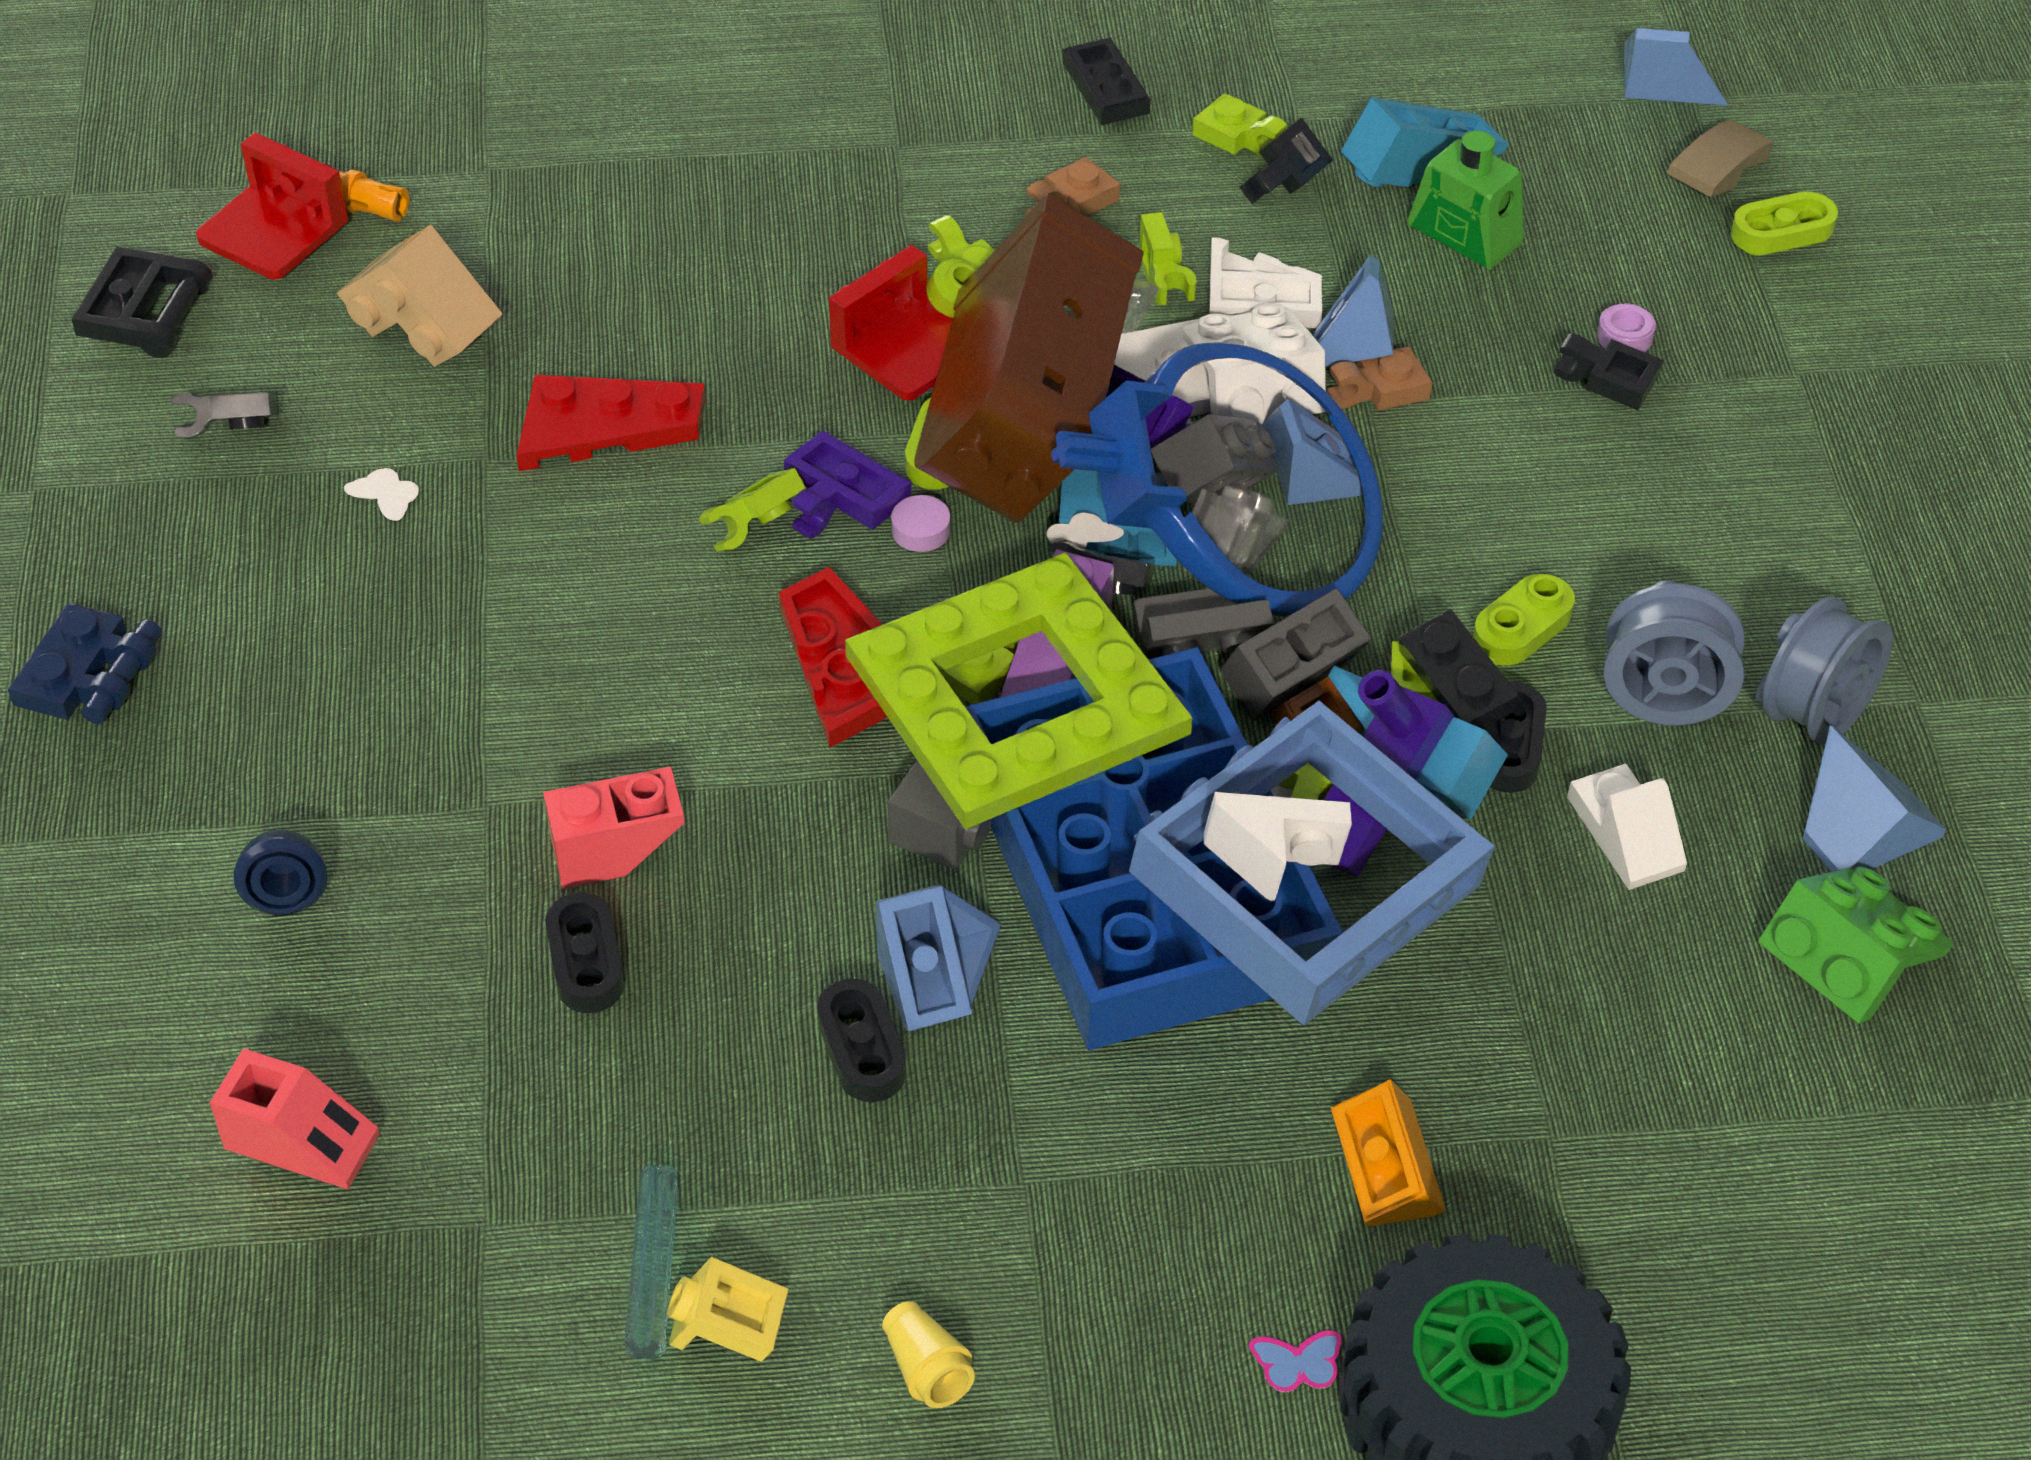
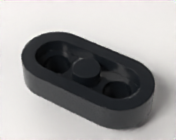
M1509 682L1519 694V709L1483 728L1508 754L1490 788L1508 793L1523 791L1529 788L1537 779L1542 757L1547 711L1545 699L1540 692L1527 684L1519 682Z
M586 892L567 894L550 906L545 918L558 995L561 1001L574 1011L581 1013L600 1012L614 1005L621 997L624 989L622 964L611 910L608 904L597 895ZM578 932H588V933H589V934H579V935H577V936H572V935H574L575 933H578ZM590 983H596V984H597V985H595V986L584 987L585 985L590 984Z
M843 979L826 987L817 1003L818 1026L842 1088L851 1097L864 1102H879L892 1097L902 1088L905 1082L906 1056L881 992L871 983L861 979ZM849 1018L860 1020L851 1025L843 1023L844 1020ZM870 1070H875V1071L881 1072V1073L878 1074V1075H865V1074H863V1073H865V1072H867V1071H870Z

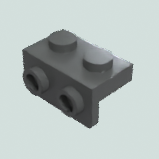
M1210 588L1139 598L1133 605L1141 651L1148 660L1196 647L1199 648L1200 652L1222 649L1224 653H1233L1239 645L1273 625L1269 600L1235 604L1215 593Z

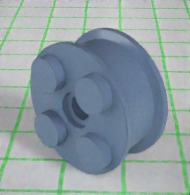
M1661 581L1652 587L1630 595L1613 611L1607 624L1606 644L1608 653L1604 663V680L1611 697L1620 707L1633 716L1662 725L1694 724L1720 714L1737 698L1744 681V665L1741 655L1744 648L1745 634L1738 613L1719 595L1701 587L1679 584L1675 581Z
M1834 596L1819 600L1803 615L1798 613L1790 615L1782 625L1777 637V645L1780 648L1770 670L1761 680L1756 692V700L1763 704L1766 716L1775 721L1791 718L1804 725L1808 729L1810 739L1819 745L1826 744L1830 724L1842 734L1846 733L1869 704L1885 673L1893 644V633L1890 625L1878 619L1865 623L1849 615L1845 602Z

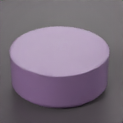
M1634 304L1613 305L1605 309L1600 316L1597 338L1604 348L1613 339L1646 352L1652 345L1656 322L1654 317L1640 306Z
M915 495L907 497L897 503L892 510V536L897 544L910 551L927 552L937 549L950 536V511L941 500L932 496Z

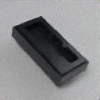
M1111 38L1063 49V65L1101 125L1150 114V97Z

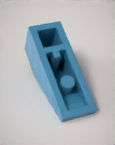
M1371 97L1341 152L1356 167L1355 174L1365 183L1374 187H1382L1383 184L1408 187L1421 182L1429 162L1454 141L1462 140V137L1467 132L1479 130L1492 135L1495 139L1494 156L1504 153L1509 143L1479 114Z
M1334 666L1328 677L1363 727L1367 729L1374 715L1358 695V687L1363 678ZM1453 717L1416 781L1453 812L1471 820L1508 754L1486 730Z

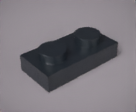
M1452 609L1398 637L1400 653L1437 701L1445 704L1454 717L1483 729L1519 709V694Z

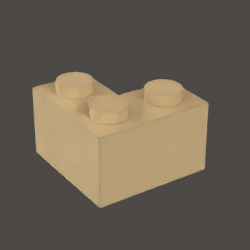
M431 224L379 255L336 293L346 304L350 317L358 325L364 327L372 337L398 323L407 333L412 347L420 355L426 357L433 367L461 353L503 314Z

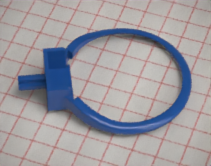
M1224 342L1201 343L1184 347L1166 359L1149 376L1145 383L1126 380L1089 413L1092 434L1060 431L1055 436L1057 447L1051 451L1053 462L1060 463V468L1099 472L1107 524L1151 528L1187 571L1212 591L1235 604L1269 600L1272 615L1288 617L1336 588L1346 600L1363 584L1377 558L1382 539L1383 505L1376 471L1360 435L1340 406L1324 389L1298 368L1268 352L1249 346ZM1224 358L1243 359L1264 365L1287 377L1305 390L1329 414L1328 418L1339 431L1354 459L1365 500V526L1361 545L1356 555L1357 560L1336 581L1307 591H1284L1256 582L1240 571L1223 554L1192 512L1183 517L1179 506L1187 500L1185 489L1157 486L1145 417L1171 397L1182 375L1192 367L1203 362Z

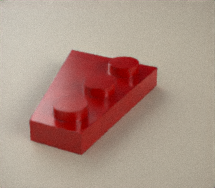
M535 375L516 454L519 471L539 468V459L569 454L571 462L592 459L591 450L622 445L632 452L699 440L706 403L705 383Z
M830 567L780 591V611L829 748L888 718L847 659L845 646L846 639L883 624Z

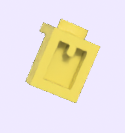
M710 1257L691 1279L683 1276L673 1291L667 1308V1317L675 1321L668 1344L683 1350L697 1335L762 1362L773 1351L788 1288Z

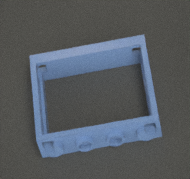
M1318 701L1292 721L1284 717L1276 725L1271 735L1253 748L1251 745H1247L1241 748L1230 759L1226 768L1210 780L1205 777L1198 779L1187 789L1181 800L1166 812L1162 813L1159 810L1151 813L1148 825L1134 835L1136 844L1129 872L1305 1026L1477 889L1482 882L1495 846L1321 701ZM1309 763L1424 859L1429 866L1308 961H1305L1183 854L1204 839V830L1215 792L1263 796L1305 764Z

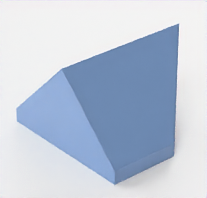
M1637 28L1625 41V98L1729 106L1689 44L1690 32Z
M1372 255L1367 258L1312 334L1325 350V367L1343 361L1356 362L1393 355L1394 312L1380 260Z
M1290 399L1283 402L1263 422L1262 425L1271 435L1276 447V453L1272 456L1280 470L1277 472L1287 505L1364 496L1356 464L1339 432Z
M1830 724L1802 839L1831 872L1844 868L1856 869L1857 867L1873 869L1944 837L1945 827L1906 784Z
M940 884L876 901L878 959L905 1029L912 1031L971 1015L972 1003L1002 924Z

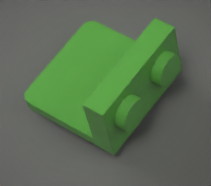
M1857 867L1856 869L1844 868L1798 879L1757 941L1858 1024L1871 1020L1905 968L1945 957L1953 946L1952 941L1940 932L1942 925L1934 916L1918 907H1908L1889 892L1891 886L1885 878L1865 867Z

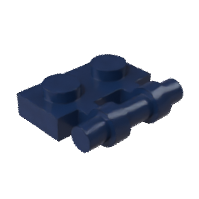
M67 603L8 688L13 706L69 720L78 705L84 703L85 705L81 709L83 717L94 724H102L110 711L119 710L130 694L128 684L136 672L145 670L156 655L154 645L162 634L161 628L155 622L143 619L134 632L127 633L122 616ZM107 663L111 664L107 672H101Z

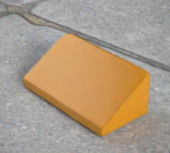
M1391 1079L1331 1107L1364 1222L1368 1226L1432 1217L1446 1211L1410 1098Z

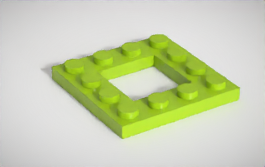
M1066 552L845 640L847 659L965 830L1191 735L1192 716ZM1042 631L1094 702L991 744L940 672Z

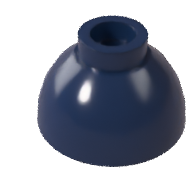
M284 829L268 831L252 839L241 851L234 869V885L241 899L253 909L270 915H289L309 908L322 896L327 884L326 864L315 844L299 833Z

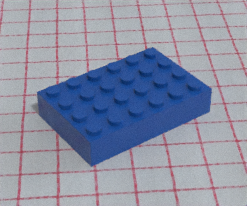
M1198 647L1149 659L1156 671L1192 716L1191 735L991 819V829L1088 1051L1273 999L1129 872L1136 844L1134 835L1148 825L1150 814L1159 810L1162 813L1166 812L1181 800L1184 793L1194 782L1203 777L1208 780L1213 778L1226 768L1230 759L1241 748L1247 746ZM1075 678L965 706V708L989 742L994 744L1091 704L1094 701L1078 679ZM1270 790L1263 796H1273ZM1204 839L1183 854L1305 961H1308L1343 933L1309 865L1286 861L1275 901H1270L1205 846Z

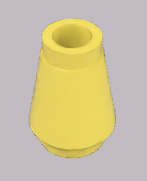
M907 1301L892 1308L884 1317L882 1328L887 1335L910 1395L918 1401H924L931 1408L947 1407L960 1400L969 1391L975 1379L971 1352L923 1311L916 1302Z

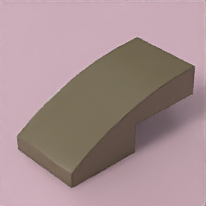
M1729 119L1709 129L1693 141L1672 161L1666 174L1709 197H1713L1735 189L1743 169L1767 161L1774 141Z

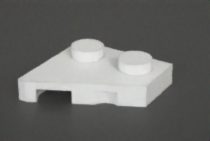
M1212 237L1209 314L1232 316L1252 312L1256 306L1262 304H1279L1291 309L1306 328H1317L1319 326L1322 316V275L1299 266L1285 265L1279 259L1260 252L1254 257V261L1228 252V240Z

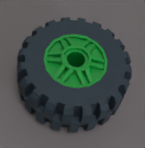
M1469 1234L1450 1235L1444 1237L1443 1247L1434 1249L1431 1242H1423L1406 1250L1403 1265L1398 1260L1389 1261L1375 1274L1373 1286L1362 1291L1354 1307L1352 1324L1349 1325L1341 1370L1339 1401L1340 1412L1347 1417L1345 1432L1352 1449L1358 1453L1367 1451L1366 1460H1607L1608 1453L1612 1451L1626 1406L1625 1401L1631 1380V1365L1625 1360L1629 1346L1623 1327L1617 1322L1609 1323L1613 1312L1612 1306L1597 1288L1590 1292L1584 1288L1586 1275L1566 1261L1560 1267L1548 1260L1549 1250L1530 1242L1527 1249L1509 1245L1508 1236L1487 1234L1486 1242L1470 1241Z

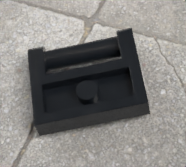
M116 246L71 319L75 334L80 337L137 346L152 357L164 358L170 353L176 342L174 334L196 295L205 293L213 279V274L207 265L195 259ZM165 283L176 284L156 320H144Z

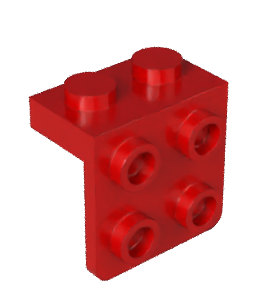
M254 132L241 143L250 186L196 230V236L200 246L268 279L277 280L284 277L348 222V216L338 170L326 163L316 161L283 143H278Z
M912 244L893 257L882 261L877 267L849 285L841 287L829 297L831 348L896 396L906 401L914 400L934 387L953 318L940 313L930 303L926 292L928 282L927 255Z

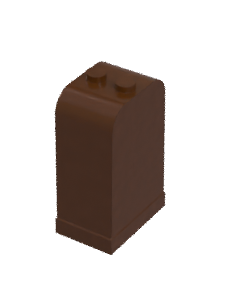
M1047 193L958 290L953 308L955 313L915 454V467L1013 523H1017L1025 518L1074 470L1060 468V463H1055L1052 460L1051 451L1057 447L1055 438L1057 433L1068 431L1092 434L1089 413L1106 399L1135 277L1140 271L1144 251ZM1063 305L1070 307L1072 310L1067 314L1064 311Z

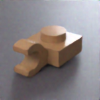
M1084 157L1046 175L1045 180L1033 183L1027 188L1026 194L1039 203L1049 193L1083 215L1088 216L1119 201L1120 183L1089 158ZM1035 206L1026 210L1025 216H1027L1035 208Z
M1407 346L1393 349V355L1361 360L1357 361V364L1343 361L1332 365L1330 373L1338 386L1327 388L1326 392L1341 409L1349 408L1359 402L1372 400L1377 410L1380 411L1429 400L1433 382L1410 347Z

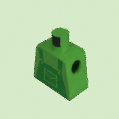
M1474 130L1464 134L1462 140L1454 141L1429 162L1424 171L1407 225L1491 270L1523 242L1522 174L1517 167L1493 155L1495 139L1492 135L1484 131Z

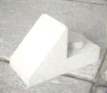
M1623 764L1570 782L1568 800L1628 890L1685 871L1687 861L1669 787L1664 778L1640 784L1627 764Z
M1215 792L1204 830V845L1265 898L1275 901L1286 861L1298 862L1309 866L1339 864L1352 825L1350 802Z

